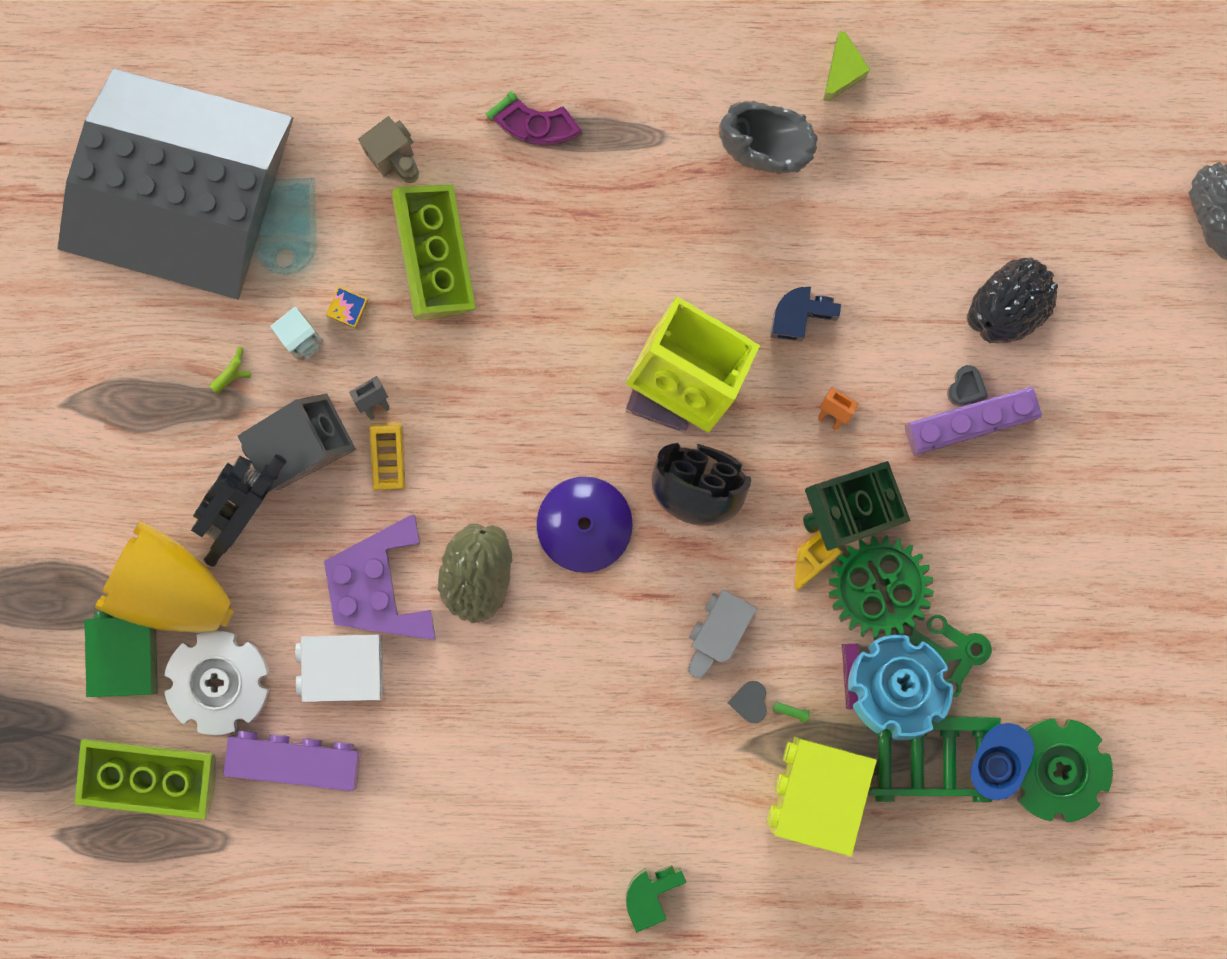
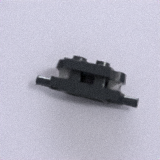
M276 454L268 466L265 465L259 474L258 471L255 473L256 469L253 472V468L250 469L252 461L239 456L234 465L227 462L213 486L210 487L193 514V517L197 520L191 530L200 537L208 534V536L211 535V538L215 539L210 548L211 550L204 558V562L211 567L216 566L218 560L234 544L263 502L268 491L277 480V475L287 463L286 459L281 455Z

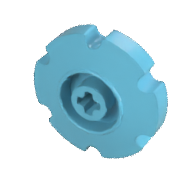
M889 635L875 640L868 647L870 654L862 652L854 660L850 669L848 690L855 692L858 696V701L853 704L855 712L862 722L874 732L879 734L884 729L890 730L894 740H912L924 736L933 730L932 721L938 723L943 720L951 707L953 685L947 683L943 678V674L948 670L946 663L938 652L927 643L922 641L917 646H913L907 635Z

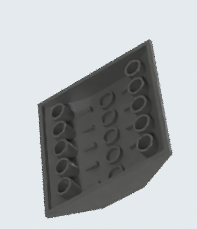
M113 68L85 119L65 186L57 249L239 300L294 118L282 113Z

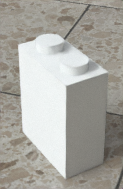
M382 635L301 636V643H296V662L301 663V676H296V694L302 695V702L383 699Z

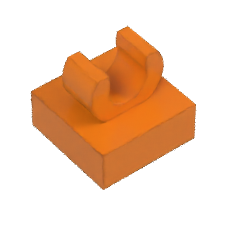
M831 387L819 407L822 410L818 420L822 422L826 415H832L836 418L832 429L837 430L842 423L847 425L859 403Z

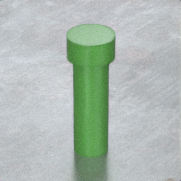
M513 91L506 94L507 97L486 113L490 121L519 100Z
M775 702L773 708L775 712L800 719L804 723H807L810 713L809 710L797 709L779 702Z

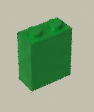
M94 612V619H84L86 697L158 694L156 629L114 618L104 612Z

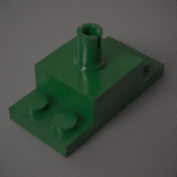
M889 461L805 488L812 513L804 515V526L810 533L820 531L827 551L911 521Z

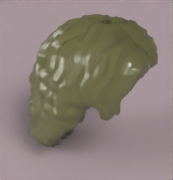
M469 524L463 530L457 532L447 544L442 557L443 564L439 569L437 589L440 592L443 603L449 608L451 614L458 615L461 620L480 623L493 617L498 609L503 607L513 559L506 533L500 527L494 525L484 527L480 524Z

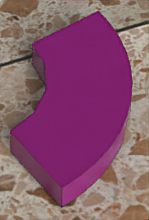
M517 100L494 117L497 125L507 134L519 141L533 145H557L568 142L582 134V130L564 106L554 111L539 112L528 108L523 102Z

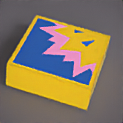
M338 286L326 316L356 329L369 300Z

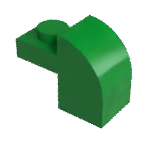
M673 865L660 869L655 872L656 878L652 880L646 868H644L632 878L626 892V906L636 933L667 920L657 895L687 883L681 867L674 870Z

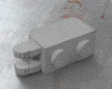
M721 590L719 595L715 593L711 595L704 610L709 612L704 623L697 621L689 636L693 640L691 647L696 649L691 659V664L688 667V672H690L692 677L701 678L707 674L706 671L710 669L714 660L724 662L731 658L757 610L756 607L724 590Z

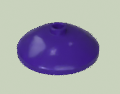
M575 477L561 482L546 495L540 505L536 525L540 544L550 559L567 570L589 573L602 570L620 558L631 539L633 522L626 499L614 486L594 477ZM583 517L588 518L591 522L590 527L586 530L578 526V521Z

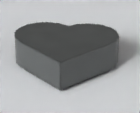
M965 365L956 372L955 382L950 385L947 391L948 399L952 404L963 406L988 397L981 374L976 367Z
M758 681L745 683L727 702L750 723L761 722L767 713L766 705L763 703L766 697V690Z

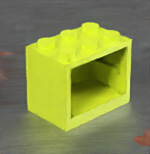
M676 296L653 328L625 384L709 433L735 401L760 345L721 323L718 319L694 307L691 303Z
M794 736L793 743L787 742L783 761L787 763L785 774L779 773L775 792L779 797L777 805L770 806L766 824H769V827H771L770 831L774 836L852 857L877 760L869 756Z

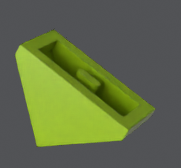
M839 31L836 38L823 100L830 101L865 79L870 71V68L847 33Z

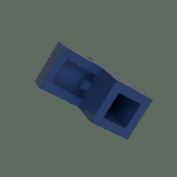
M811 287L793 289L784 295L775 309L770 337L802 342L805 337L807 317L837 321L840 317L841 304L834 303V298L827 296H815V300H809Z

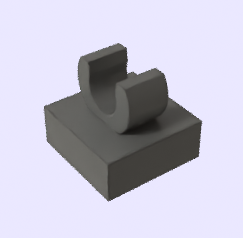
M377 376L349 392L359 412L365 411L367 417L371 420L375 418L371 410L374 405L381 404L385 411L389 410V404L386 400L388 395Z

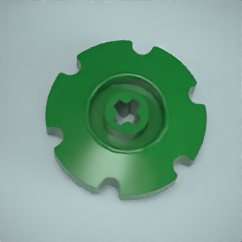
M1053 718L1038 721L1027 727L1025 730L1033 740L1034 754L1023 782L1019 787L1021 795L1017 798L1018 803L1032 815L1050 822L1059 813L1065 822H1074L1093 813L1100 806V803L1097 801V794L1100 791L1109 792L1113 778L1111 755L1108 753L1101 754L1098 750L1102 738L1089 726L1071 719H1067L1062 727H1059L1056 719ZM1056 763L1066 767L1062 770V777L1053 774L1057 770Z

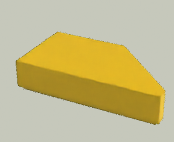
M820 531L797 549L794 588L797 591L835 561L839 555L843 554L839 547L827 551Z

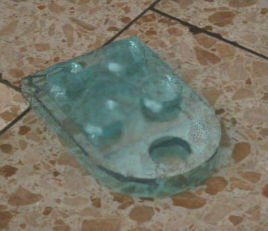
M315 178L275 179L254 248V255L264 268L275 274L292 275L302 271L311 263L317 249ZM283 250H289L294 255L293 262L287 267H281L276 262L278 253Z

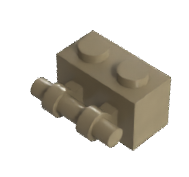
M387 116L358 138L364 153L383 177L395 170L406 183H413L419 178L416 162L411 158L414 153L410 145L414 142L410 137L411 134L400 120L394 123L390 116Z

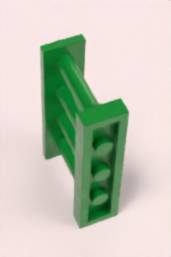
M946 716L938 723L932 721L933 730H940V736L943 737V787H924V737L927 734L911 740V787H892V733L888 729H884L879 734L875 732V736H878V787H870L868 794L875 796V801L895 802V796H972V802H992V799L978 793L976 788H956V737H959V731H972V737H975L977 753L984 736L990 729L1001 724V718Z

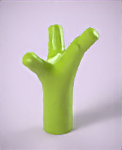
M242 347L237 348L236 354L228 367L209 384L216 394H219L235 379L251 377L250 371L238 370L243 353Z

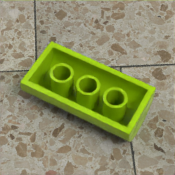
M405 186L392 190L391 195L414 319H440L475 310V300L454 186Z
M82 739L74 805L205 820L210 810L216 776L215 754Z

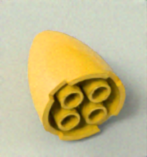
M140 520L133 533L138 535L137 539L131 537L125 545L102 592L108 595L107 597L102 595L98 599L95 609L118 619L157 630L200 633L217 631L219 625L226 628L234 610L229 608L231 600L218 580L185 547L165 533Z

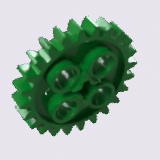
M885 535L882 544H878L875 536L871 537V545L868 546L860 539L857 551L849 545L847 547L849 557L838 556V561L842 567L832 566V572L838 578L829 579V585L837 588L829 592V598L839 599L832 605L833 611L843 609L839 616L840 622L850 619V631L860 626L861 637H864L868 630L873 631L874 640L878 639L880 632H884L885 636H891V631L896 630L899 635H904L903 626L905 625L914 630L915 623L913 618L923 621L925 617L920 608L930 609L931 603L924 598L933 597L934 594L933 590L925 588V586L933 584V577L924 576L930 570L929 565L919 566L923 559L922 553L913 557L911 555L913 545H909L903 550L900 538L894 545H890L888 535ZM885 561H893L898 565V569L894 573L889 574L882 571L880 566ZM869 562L874 564L881 584L886 586V596L895 610L892 614L889 613L881 591L875 590L876 580L867 565ZM856 573H863L869 580L863 586H856L851 582V577ZM904 589L912 597L909 601L901 603L895 600L893 595L896 591ZM869 602H876L882 607V610L877 615H869L863 608Z

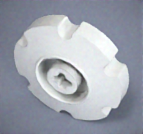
M209 631L197 634V644L191 647L188 643H182L175 650L167 664L165 677L170 678L173 682L172 688L165 691L167 703L181 723L185 724L190 720H195L198 725L197 732L223 735L238 730L237 721L239 719H244L247 723L252 722L260 714L267 701L269 689L261 685L262 677L269 675L267 663L253 643L246 642L243 646H239L236 642L237 634ZM216 674H218V679L224 680V686L218 687V692L216 686L210 685V680L216 679Z

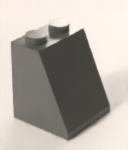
M327 393L296 399L238 435L243 453L252 461V465L256 472L258 471V474L261 473L265 465L268 466L276 454L286 459L287 463L277 475V480L268 492L283 489L356 450Z

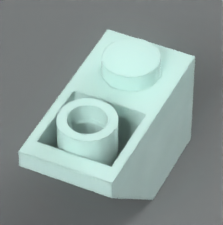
M296 307L292 308L270 326L287 350L298 360L302 357L308 359L320 349L318 344L323 341Z

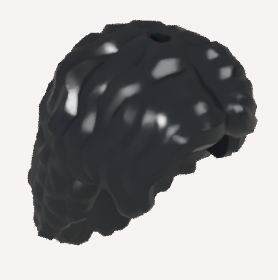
M1031 257L1011 260L1006 263L975 293L966 316L968 325L973 330L980 332L983 340L989 343L1018 341L1033 333L1036 328L1042 326L1053 314V309L1056 306L1058 284L1053 282V272L1047 271L1046 265Z

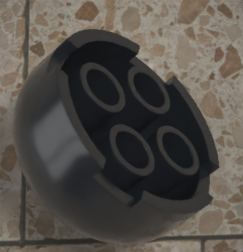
M672 443L664 446L659 451L653 468L651 482L656 500L667 513L678 520L692 525L714 526L732 519L740 511L751 485V476H746L741 471L742 464L723 451L697 444V450L680 448L679 443ZM709 456L716 460L717 463L713 464L710 474H704Z

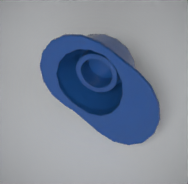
M1011 723L998 724L987 732L972 762L970 772L972 784L978 793L989 799L1001 800L1007 799L1017 792L1034 754L1033 740L1029 733L1019 725Z

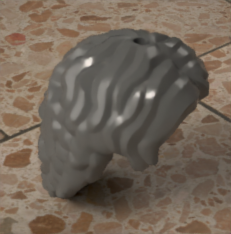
M756 101L738 102L729 107L728 114L723 117L719 125V137L728 154L742 166L753 168L754 170L776 174L800 172L801 169L814 159L813 155L817 150L816 143L818 137L814 134L812 125L806 121V116L783 107L769 106L768 104Z
M1221 162L1213 164V166L1206 165L1197 172L1192 180V189L1189 191V196L1198 223L1202 225L1201 228L1207 245L1220 258L1227 260V164L1222 165Z

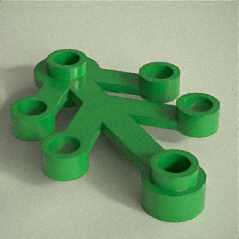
M933 615L927 621L928 630L933 634H942L955 643L957 647L944 649L916 631V627L914 630L911 629L909 641L916 646L922 641L927 643L938 652L946 664L950 661L961 659L951 678L945 679L947 683L952 681L957 686L956 692L953 693L954 698L961 693V684L972 666L982 665L990 658L992 652L991 643L982 634L972 633L966 636L950 626L944 616ZM935 618L940 619L943 623V627L939 631L932 628V621ZM974 643L981 646V653L977 656L973 655L970 651V647Z

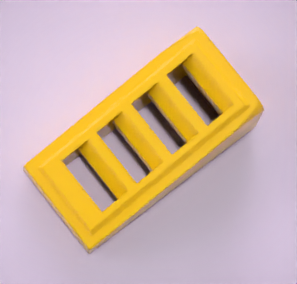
M402 422L371 423L369 428L373 490L405 489ZM396 433V439H378L377 434ZM378 447H396L397 452L378 453ZM397 460V465L379 466V461ZM379 473H398V478L379 479Z

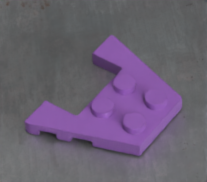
M410 515L324 561L334 625L424 639H436L431 610L398 615L387 550L420 544L415 515Z

